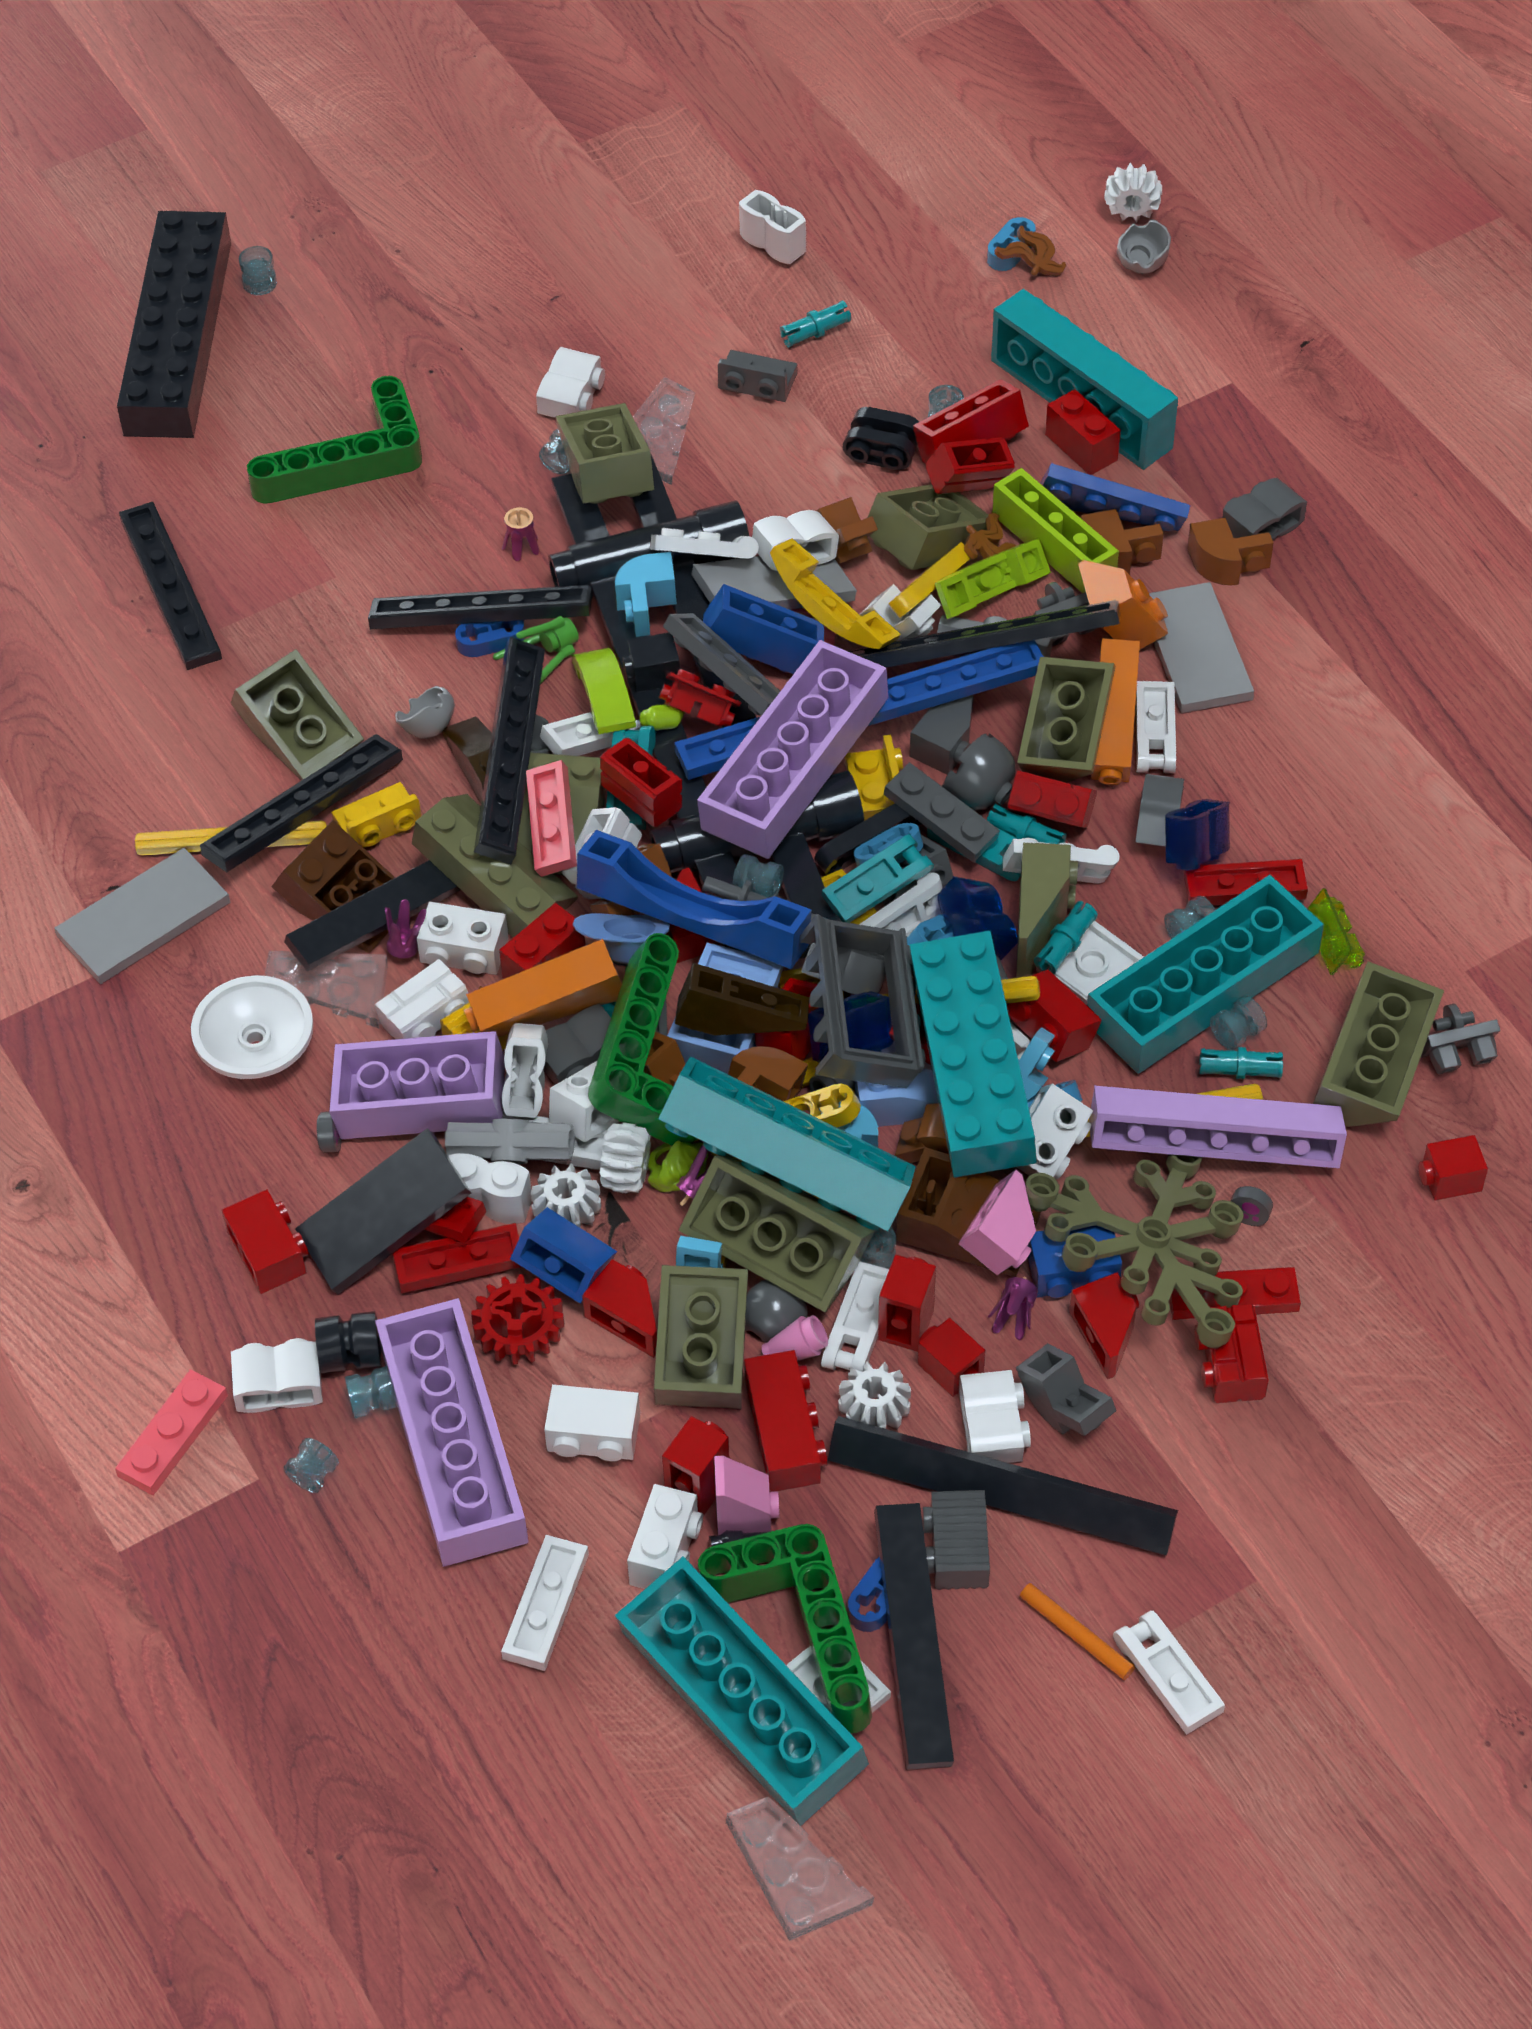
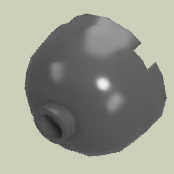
M990 733L989 735L983 734L962 753L958 759L962 763L957 773L950 770L942 785L943 788L974 811L988 809L996 802L1000 805L1004 804L1010 798L1013 786L1011 782L1015 776V760L1008 748Z

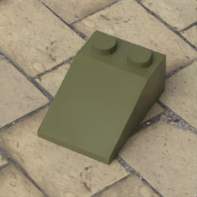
M626 403L555 416L573 481L583 503L598 504L607 501L609 498L619 496L634 497L641 495L645 491L654 490L650 449Z
M932 484L877 493L868 517L873 516L878 528L870 537L876 546L889 551L898 558V562L903 567L917 570L931 567L961 541L965 545L966 539L970 535L966 531L968 525H972L976 531L987 530L985 519L988 514L960 492L935 493Z
M297 649L234 691L231 705L250 730L301 781L364 741L363 736Z
M530 753L528 770L562 760L568 767L576 844L592 809L604 808L607 789L601 785L600 773L602 770L600 769V758ZM526 780L518 841L533 854ZM562 871L554 873L555 875H563Z
M1023 842L1016 978L1032 975L1036 969L1034 958L1052 936L1050 932L1057 924H1061L1066 919L1067 909L1074 908L1078 861H1070L1071 845Z
M662 1265L654 1377L655 1405L742 1408L748 1269Z

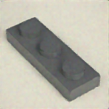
M910 762L885 786L883 795L973 863L998 839L1000 830Z

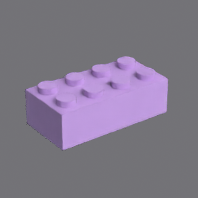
M496 1031L335 1044L329 1112L340 1139L421 1133L427 1128L431 1132H440L447 1130L448 1122L492 1123L494 1119H502L505 1063Z

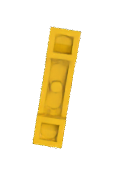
M793 538L772 548L770 552L771 557L788 589L798 602L825 627L851 642L868 648L881 649L898 640L901 634L877 612L873 610L860 616L817 578L813 571L819 561Z

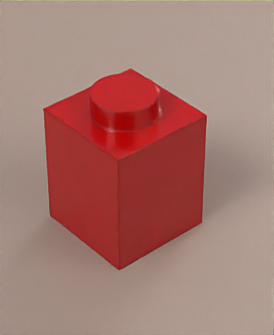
M1475 1135L1428 1143L1423 1161H1420L1418 1165L1421 1182L1424 1186L1429 1185L1434 1201L1482 1192L1488 1171Z
M949 1317L938 1327L936 1325L929 1327L918 1341V1365L954 1397L959 1393L960 1375L984 1372L986 1350Z

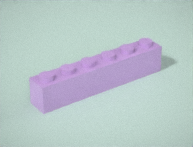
M1094 1086L1091 1104L1093 1113L1089 1117V1123L1092 1124L1090 1128L1092 1148L1340 1168L1347 1136L1341 1106Z

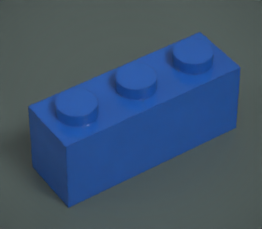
M726 584L722 585L703 614V622L737 653L791 674L796 672L819 640L824 641V625L819 621Z

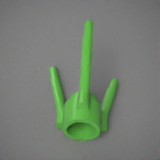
M562 616L516 634L517 639L529 637L522 640L533 645L541 642L548 652H559L542 670L540 684L566 657L575 653L572 644L578 642L579 639L574 623L568 617L563 618ZM505 649L494 653L493 659L499 660L503 658Z

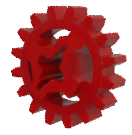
M519 1274L516 1283L511 1284L506 1276L501 1277L502 1287L498 1289L488 1284L486 1286L487 1298L477 1296L475 1299L477 1309L471 1311L475 1340H481L482 1351L486 1353L494 1349L497 1361H501L506 1354L511 1355L513 1364H518L521 1355H526L530 1362H534L535 1351L537 1350L544 1354H549V1341L559 1342L561 1340L560 1328L565 1327L561 1298H555L554 1288L548 1286L541 1290V1281L537 1277L530 1284H527L523 1274Z

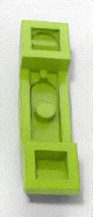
M1037 538L962 568L937 581L935 586L946 618L949 619L977 607V604L1016 586L1041 578L1051 573L1040 539Z
M611 648L572 654V663L578 679H582L590 701L592 718L598 734L635 728L636 722L628 691L618 661Z

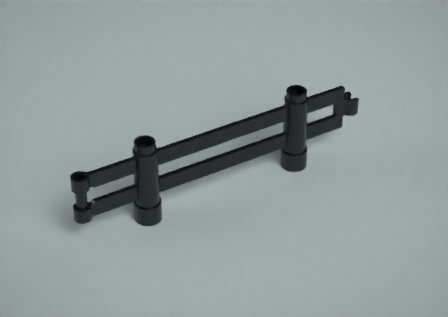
M652 454L654 490L645 491L639 496L630 497L642 528L609 535L598 504L582 502L575 487L572 474L551 478L554 492L574 545L567 546L566 551L548 555L554 586L591 585L593 596L638 716H640L643 710L651 706L664 705L665 700L659 698L662 688L637 693L634 679H626L622 657L629 656L627 640L646 636L636 637L634 622H626L625 610L617 611L615 578L619 569L629 560L641 555L671 552L677 604L672 605L675 614L694 613L703 621V614L710 605V602L692 576L693 564L739 558L651 550V535H661L662 528L684 530V538L698 539V531L720 533V541L733 542L739 536H749L747 523L737 500L695 510L692 515L677 519ZM691 653L703 685L710 689L713 688L714 684L724 687V681L714 672L703 668L698 663L699 659ZM735 694L733 699L740 701L741 704L736 708L731 706L729 709L730 712L735 714L731 725L757 718L756 714L748 708V703L738 694ZM680 722L674 729L655 730L656 742L653 756L667 767L668 771H672L682 779V792L680 793L682 795V808L676 813L677 819L669 821L668 826L650 830L651 844H660L671 873L689 867L691 872L697 870L702 886L707 876L742 888L743 882L734 860L757 854L701 830L697 799L704 792L706 786L702 776L690 780L687 779L675 753V742L687 739L682 723ZM848 770L830 775L771 855L788 901L811 909L813 914H819L824 918L840 922L839 916H836L821 896L822 890L825 887L806 841L816 839L817 842L835 838L864 821L860 795L854 778ZM705 892V894H708V895H712V896L721 898V897H719V896H716V895H713V894H710V893ZM811 944L808 945L799 959L807 957ZM725 945V947L732 948V949H735V950H739V949L733 948V947H731V946Z

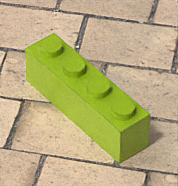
M1023 468L1018 469L994 484L992 513L998 514V520L1024 543L1039 538L1048 564L1082 593L1086 592L1078 563L1086 560L1118 567L1119 550Z

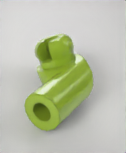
M665 704L655 705L643 710L640 713L639 721L641 726H653L656 731L676 728L680 724L685 712Z

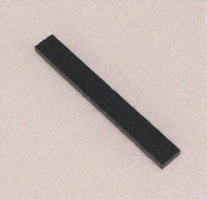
M1113 600L894 641L881 649L862 647L846 651L881 666L892 667L1120 624L1121 612L1119 602Z
M513 637L509 638L505 646L474 847L475 853L510 865L516 856L527 780L526 771L529 766L545 654L544 648Z
M838 1416L834 1424L828 1461L938 1492L985 1490V1500L988 1506L1166 1556L1168 1554L1178 1510Z

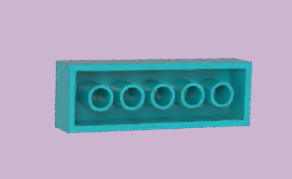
M1024 288L994 308L992 362L1049 403L1076 389L1121 430L1119 453L1143 470L1173 449L1179 397L1174 395L1171 390L1157 383L1144 371L1137 369L1117 352L1110 350L1096 340L1093 335L1083 331L1066 316L1059 314L1046 305L1043 300L1035 297Z
M1268 875L1088 994L1087 1006L1102 1019L1096 1033L1139 1074L1317 955L1320 949L1324 924L1277 880Z
M991 931L909 944L912 972L916 983V992L953 1177L1036 1164L1035 1135Z
M691 1056L679 1074L658 1118L666 1123L665 1128L681 1137L691 1135L704 1141L703 1146L707 1150L721 1156H725L728 1153L742 1160V1166L754 1173L763 1175L767 1172L779 1178V1183L788 1190L796 1193H802L804 1190L818 1197L817 1201L827 1209L835 1212H840L843 1209L855 1215L858 1223L871 1230H878L880 1227L889 1231L911 1187L916 1166Z
M684 1556L615 1615L625 1637L799 1826L803 1825L869 1765L863 1746Z

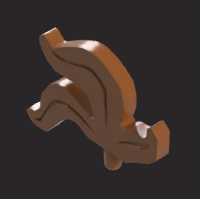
M1020 226L1017 230V237L1020 241L1012 242L1006 248L996 247L994 250L995 255L1002 260L1021 257L1027 265L1033 268L1031 271L1033 276H1036L1038 272L1044 275L1061 276L1066 267L1065 262L1058 264L1055 261H1051L1055 254V246L1046 235L1026 231L1023 226ZM1028 246L1034 248L1035 254L1033 253V251H1032Z
M992 513L985 519L987 530L976 531L972 525L966 527V531L970 535L966 539L964 551L971 559L975 560L978 557L977 551L985 559L1016 546L1009 542H1005L999 547L994 545L1003 538V530L997 520L999 518L998 514Z

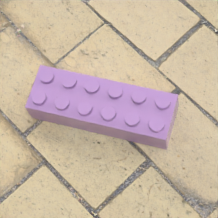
M819 640L697 799L701 830L769 859L888 699L887 668Z
M459 1298L375 1320L381 1351L442 1566L445 1567L529 1543L525 1516Z

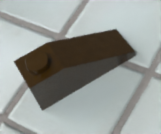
M475 716L446 727L442 731V735L481 804L492 732Z
M693 963L678 997L675 1024L713 1036L805 1030L808 1021L810 997Z

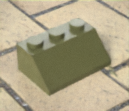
M1040 657L1017 761L1023 772L1066 783L1093 774L1116 667L1114 663Z

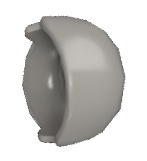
M1150 220L1143 226L1133 223L1118 239L1117 255L1122 265L1126 269L1140 274L1151 273L1161 267L1168 258L1171 245V236L1167 227L1156 220Z
M439 686L432 687L418 698H410L409 713L405 714L397 711L395 714L396 723L407 733L417 738L428 739L440 734L449 724L455 708L454 698L447 689Z

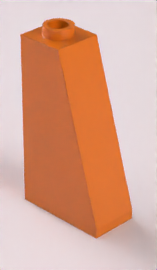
M1102 638L1100 662L1114 663L1116 667L1091 780H1099L1107 785L1129 782L1140 641Z
M601 939L466 994L471 1007L464 1009V1012L473 1032L478 1030L481 1032L496 1031L499 1038L508 1035L514 1023L540 1025L579 1013L585 1008L596 1004L604 1005L617 1001L622 984L604 940Z

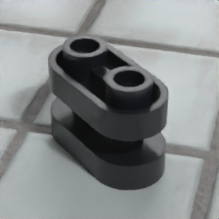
M862 407L854 415L851 429L847 432L843 442V451L851 460L858 463H866L893 470L906 469L911 464L915 454V447L918 445L913 425L919 423V421L908 414L873 407Z

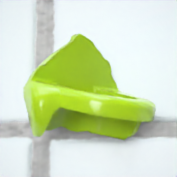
M676 1141L672 1146L665 1143L657 1147L650 1154L648 1169L651 1173L647 1180L648 1183L660 1192L681 1190L676 1184L680 1182L682 1176L688 1173L703 1143L691 1144ZM669 1150L662 1165L657 1164V1158L663 1152ZM708 1152L697 1178L706 1171Z

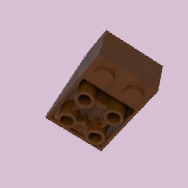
M332 820L282 871L271 887L300 914L314 921L395 877ZM388 929L362 942L357 947L370 953L389 933Z
M925 1147L914 1172L911 1187L897 1213L896 1241L987 1268L958 1243L994 1186L1000 1181L986 1172L954 1178L949 1154ZM1031 1210L1036 1228L1041 1212ZM1010 1266L1001 1273L1017 1277L1020 1266L1016 1269Z

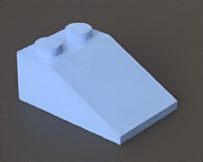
M709 942L706 943L698 962L700 965L773 987H778L783 966L747 952ZM675 1019L667 1035L676 1040L685 1063L691 1056L726 1074L729 1072L731 1060L735 1055L745 1049L756 1047L755 1033L713 1036L676 1025Z

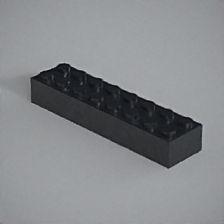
M158 211L117 403L123 436L194 438L231 248L226 212Z

